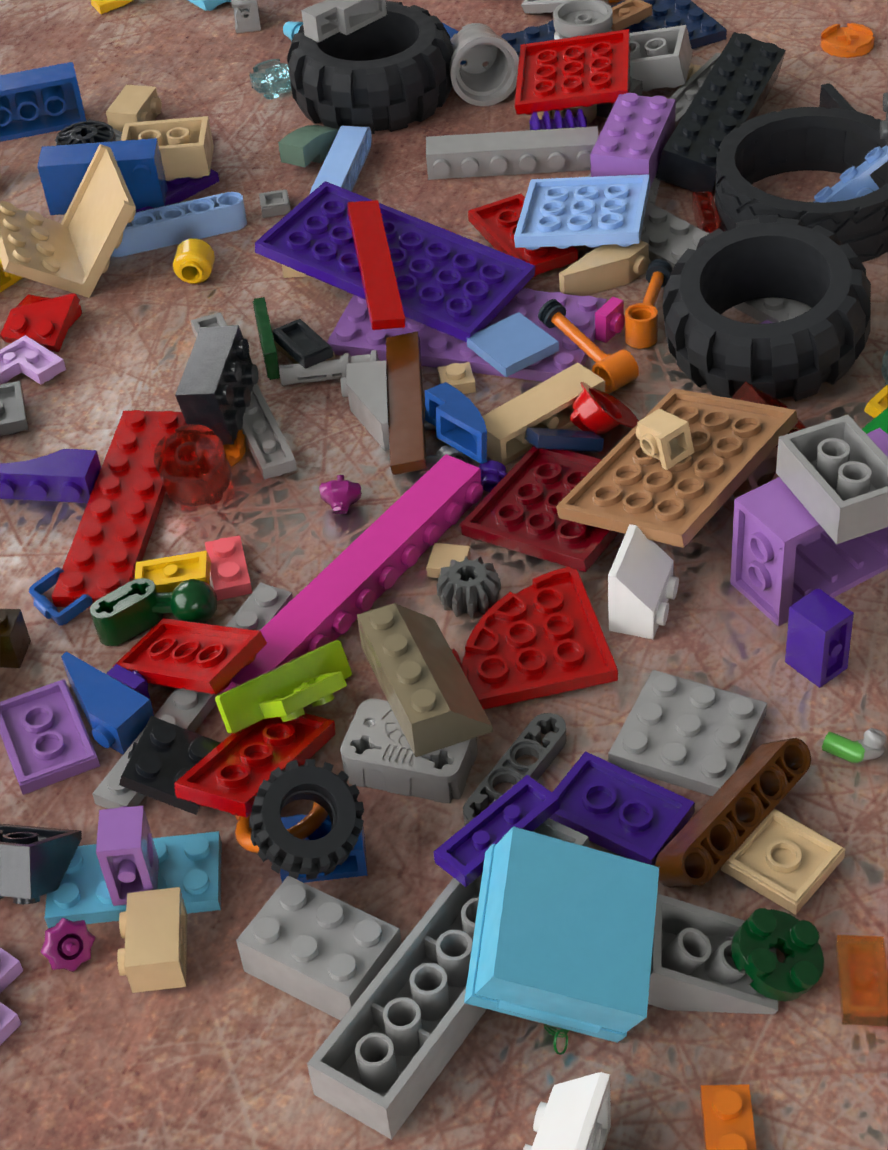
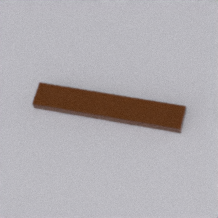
M416 331L386 338L390 468L393 475L427 469L421 347L419 334Z

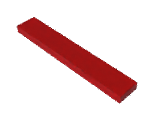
M379 201L348 202V216L372 330L404 328L405 316Z

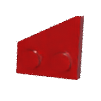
M70 293L13 308L10 310L0 337L4 342L13 343L26 335L46 349L59 352L80 299L76 294Z

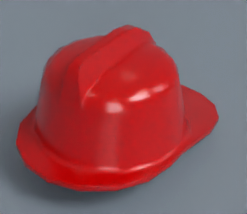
M584 382L580 383L583 390L574 401L572 406L574 411L570 416V421L582 431H592L601 436L620 424L630 428H634L638 424L639 420L635 414L621 401L603 391L590 387Z

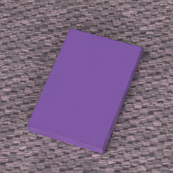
M65 679L0 702V735L23 795L100 766L96 752Z

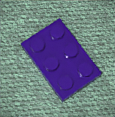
M585 751L552 792L559 797L560 809L549 818L588 836L589 841L621 857L655 866L659 853L693 816L695 802Z

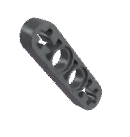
M543 713L532 719L463 806L464 826L473 820L475 815H479L489 806V802L492 804L504 794L494 790L497 784L509 782L515 785L526 775H529L535 781L539 780L567 742L566 723L562 717L553 713ZM541 733L546 734L543 739H541ZM523 755H532L538 759L531 765H521L516 762Z

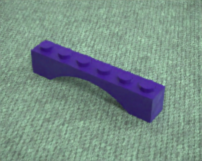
M62 449L31 460L0 463V499L88 503L101 470L97 450Z

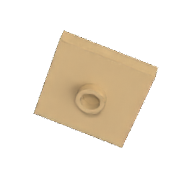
M773 809L724 863L721 871L796 915L844 859L845 848L782 812Z

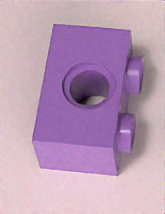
M122 806L99 810L96 854L113 906L126 905L127 893L157 890L159 858L144 806Z

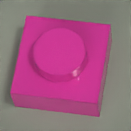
M612 297L595 312L596 340L607 343L616 333L621 332L625 325L624 300Z

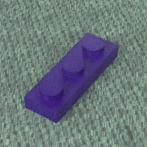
M526 775L433 851L435 863L467 887L482 874L485 852L492 844H497L513 826L533 832L560 809L559 797L529 775Z

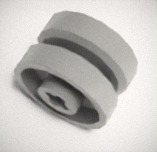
M569 0L563 2L553 12V24L556 31L554 40L612 32L613 11L611 6L600 0Z

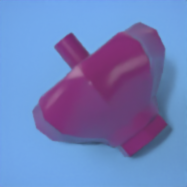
M337 475V480L321 483L319 487L321 499L331 506L333 514L338 515L347 514L349 507L356 503L362 494L360 484L344 480V475Z
M61 918L55 926L45 930V941L41 948V954L49 960L52 970L65 969L74 972L81 963L91 959V947L96 937L88 931L85 920L71 921Z

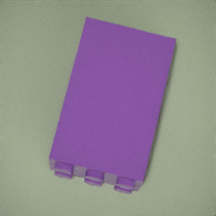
M881 428L867 433L870 439L888 457V434ZM780 477L736 498L734 501L730 583L778 627L788 622L789 607L813 590L821 589L834 598L888 569V527L836 544Z

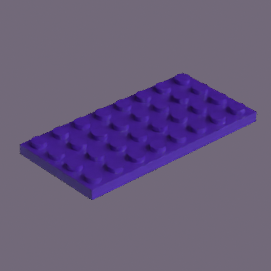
M325 181L255 242V253L366 300L348 216V202L372 200ZM379 203L405 317L467 342L466 337L471 338L474 333L483 330L535 275V265Z

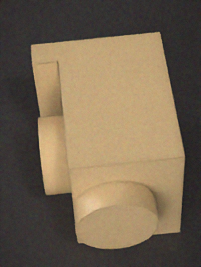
M658 409L637 422L636 437L640 440L642 450L648 456L660 460L662 468L668 470L694 453L688 421Z

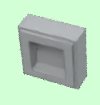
M286 189L259 194L263 218L285 215L291 211L288 191Z

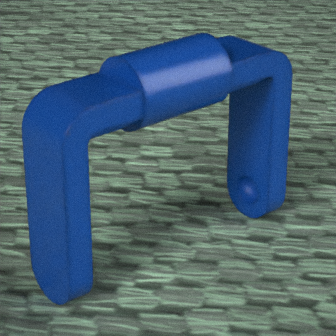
M60 567L53 569L30 586L29 593L34 600V606L47 619L52 618L56 624L65 625L90 607L93 600L88 594H84L58 612L57 607L42 594L57 583L60 573L64 572Z

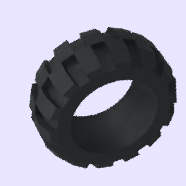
M386 1V16L348 35L338 32L317 42L304 35V27L301 25L298 33L294 34L287 55L292 96L308 119L315 124L322 122L324 126L340 129L341 126L370 127L371 133L375 134V131L389 130L392 132L408 128V124L414 121L422 122L434 115L437 107L444 105L453 86L449 70L453 46L450 41V35L437 16H431L428 10L413 5L409 7L404 6L402 2Z
M778 217L777 222L760 223L759 218L736 222V228L725 232L719 228L700 238L696 250L687 249L675 264L664 288L662 308L669 352L677 360L679 368L698 387L707 384V388L715 396L737 399V397L751 399V402L776 405V399L793 396L796 402L816 395L822 383L827 382L834 385L850 370L867 343L871 331V283L866 277V268L849 244L842 245L835 233L819 225L813 229L803 227L801 220ZM760 298H786L812 307L809 311L795 318L769 324L744 323L721 315L740 303Z

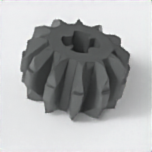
M467 556L461 562L451 560L449 567L441 568L438 583L436 584L437 595L440 597L444 610H453L456 617L463 613H468L471 619L476 612L485 614L488 608L497 602L499 590H501L500 578H498V573H496L493 563H484L481 557L474 561L469 560Z

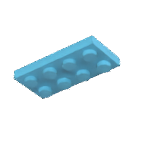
M219 831L153 838L159 858L157 889L180 887L187 914L221 910L222 841ZM96 844L78 846L58 890L47 893L45 921L48 928L55 926L61 918L71 921L85 920L86 924L119 921V913L126 911V905L113 906L96 854Z

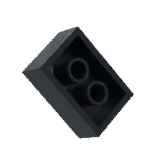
M239 325L200 328L176 391V399L195 446L232 445L235 442L238 430H241L243 427V416L246 407L250 406L251 392L254 384L258 382L259 375L258 368L252 363L249 355L248 340L243 338Z

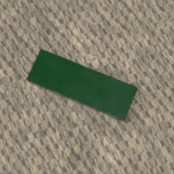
M265 297L255 298L252 302L267 377L270 380L279 379L277 352Z

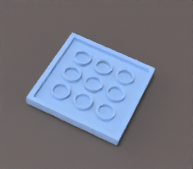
M650 174L531 179L514 234L515 248L535 250L540 247L566 249L571 246L585 245L590 248H596L602 245L617 244L621 247H627L633 244H640L650 190Z

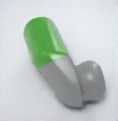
M870 728L864 733V739L852 741L830 731L823 741L822 750L851 763H859L879 758L886 750L884 744L886 743L887 736L883 731Z

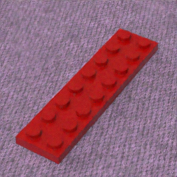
M123 411L62 568L64 572L60 573L52 593V601L56 607H67L84 594H88L92 598L93 604L99 598L135 580L136 562L143 560L179 456V439L183 434L185 437L188 430L182 412Z

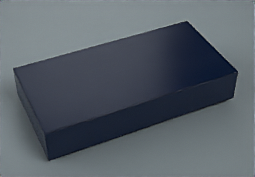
M527 427L525 437L529 443L539 449L600 452L603 449L604 442L602 437L592 431Z

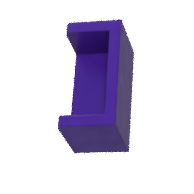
M821 589L813 590L789 607L785 663L819 688L848 668L854 612Z

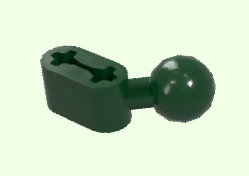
M140 578L130 581L96 600L90 607V614L100 642L105 646H118L158 624L162 620L164 613H173L175 618L180 621L205 624L217 610V595L208 583L197 579L182 581L173 592L158 593L152 580Z

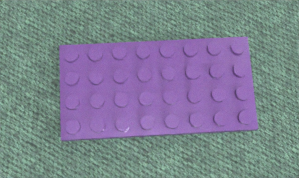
M530 288L521 289L485 328L520 312L559 341V351L508 377L544 382L577 362L584 366L588 355L559 328H548L538 319L539 310L547 301L556 299L566 308L565 317L594 343L595 312L607 302V299L595 298L590 295L578 296L562 292L535 291ZM356 295L352 296L327 341L332 347L334 355H344L345 353H349L351 356L370 354L372 350H377L379 360L387 361V337L418 331L422 366L437 368L452 363L470 362L472 373L505 377L468 348L467 342L408 317H405L404 328L372 330L367 302Z

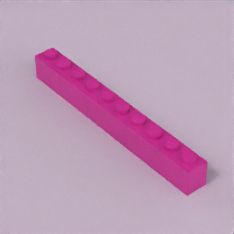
M445 454L259 630L267 644L256 654L255 660L243 667L231 679L230 685L219 693L222 694L335 641L341 634L346 633L351 624L357 619V614L368 611L373 603L387 589H390L409 567L416 564L418 558L430 546L437 543L439 538L452 525H455L473 504H476L481 499L483 494L481 468Z

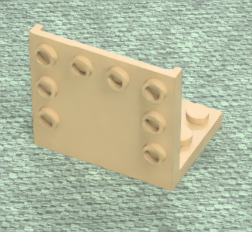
M99 144L61 223L45 218L36 211L29 210L27 212L16 208L9 202L0 201V259L5 272L90 298L101 274L108 270L110 257L114 249L118 248L122 242L123 231L127 223L132 222L136 213L135 204L110 147Z

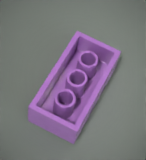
M635 93L619 94L590 153L591 177L650 174L651 187L658 170L662 150L675 130L676 99H667L664 96H638Z

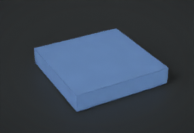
M520 312L474 333L471 338L466 337L467 347L505 377L559 351V341Z

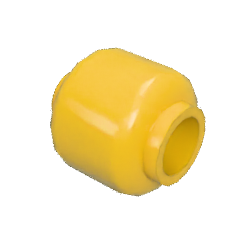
M200 239L182 241L177 247L174 257V273L182 281L190 284L205 282L212 272L215 261L214 251L208 243Z

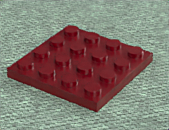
M533 446L460 523L462 535L587 572L619 532L560 519L556 506L602 459L567 450L539 449Z

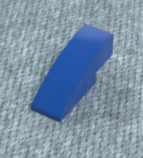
M447 382L425 390V421L436 427V438L480 464L486 463L487 429L482 415L472 401Z

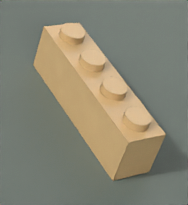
M577 362L483 415L482 417L487 429V456L493 461L506 465L527 453L534 446L525 439L527 427L564 430L574 425L570 421V416L574 411L572 406L583 390L580 383L584 382L592 388L605 392V380Z

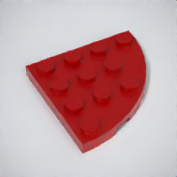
M564 567L532 579L533 585L522 589L516 594L511 591L507 593L476 624L466 642L461 669L483 710L618 681V668L577 569Z

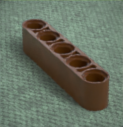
M798 738L768 742L760 745L659 853L655 866L659 867V881L669 888L697 886L707 883L808 771L811 764V754L808 746Z

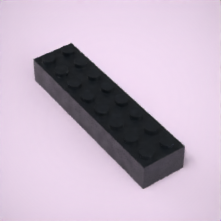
M734 32L664 146L655 178L711 198L716 189L717 152H720L718 148L723 138L735 127L739 128L740 124L757 116L778 78L786 50L779 48L773 43H765L753 39L747 34Z

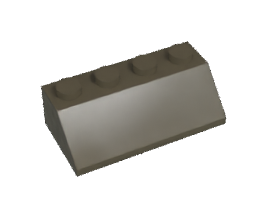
M396 603L357 614L361 646L415 757L493 732L492 724L435 619Z

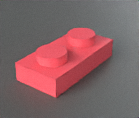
M240 535L205 542L206 550L211 559L210 572L217 601L252 594Z

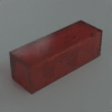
M711 191L692 193V211L697 227L708 233L719 229L721 221Z

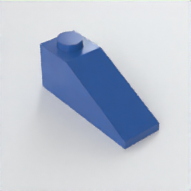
M65 652L61 656L73 692L92 729L94 739L102 747H111L123 755L146 727L150 717L154 716L150 699L74 655Z

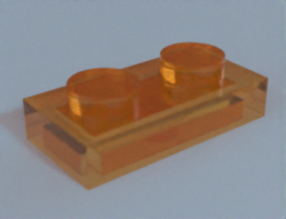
M837 935L835 948L842 1025L888 1026V973L884 936Z

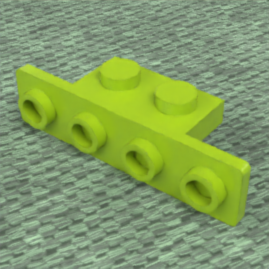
M336 640L219 694L215 700L227 732L230 734L236 733L267 718L281 717L282 722L296 719L305 714L304 707L312 704V707H316L334 700L333 693L347 686L345 679L352 675V671L341 641Z

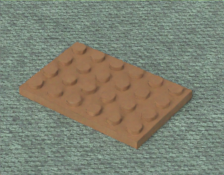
M673 388L646 416L658 409H662L688 421L694 453L668 470L662 468L660 460L648 456L642 450L640 440L636 437L637 424L556 506L558 517L626 534L629 524L636 525L649 540L684 548L778 445L779 437L788 434L798 423L797 412L794 409Z

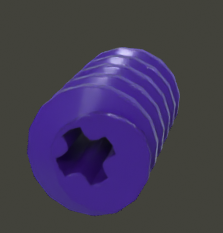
M567 109L564 118H562L559 110H555L553 119L550 118L548 111L543 112L542 119H539L537 112H533L529 120L530 130L587 127V118L582 109L577 110L575 117H573L571 110Z

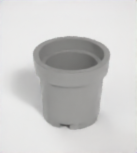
M481 23L467 24L457 34L455 33L450 40L453 46V55L450 60L449 70L453 88L464 101L472 105H495L506 99L516 88L519 57L514 48L505 39L498 36L489 26ZM462 60L466 61L464 65L460 64ZM488 62V65L483 66V63Z

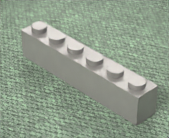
M598 126L426 137L428 180L591 170L590 153L599 137Z

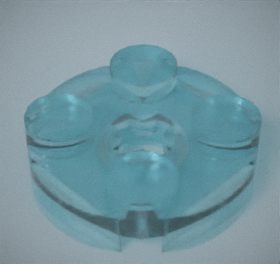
M270 59L253 67L254 73L249 75L251 87L259 93H264L266 99H276L280 94L292 91L288 64L280 63V59Z

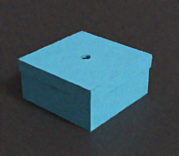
M513 826L497 844H492L485 852L464 1003L616 1043L627 1036V1031L647 1018L659 867Z

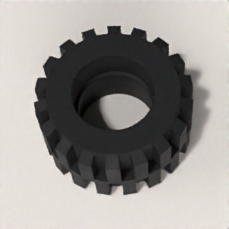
M306 759L304 766H298L297 760L287 763L285 770L282 771L278 767L272 771L269 780H264L259 787L250 816L251 840L253 846L258 845L259 847L258 856L263 862L267 859L272 862L271 869L279 873L281 869L289 871L288 876L295 879L298 878L299 874H306L307 880L316 879L318 873L323 872L326 876L333 872L338 864L342 865L348 859L351 851H353L364 820H361L364 806L363 802L357 801L360 792L356 785L348 786L349 776L345 772L341 771L338 776L331 772L334 765L325 762L323 768L315 767L316 759ZM305 799L314 801L327 811L331 820V830L326 836L317 840L299 839L290 834L284 827L280 817L282 808L295 800Z

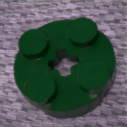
M765 908L756 909L733 936L731 949L734 964L739 972L744 968L747 975L753 980L749 985L767 998L777 1001L798 999L819 981L824 970V956L818 943L820 936L817 928L811 922L799 920L786 912ZM769 948H777L784 954L786 959L783 963L777 961V954L771 952Z

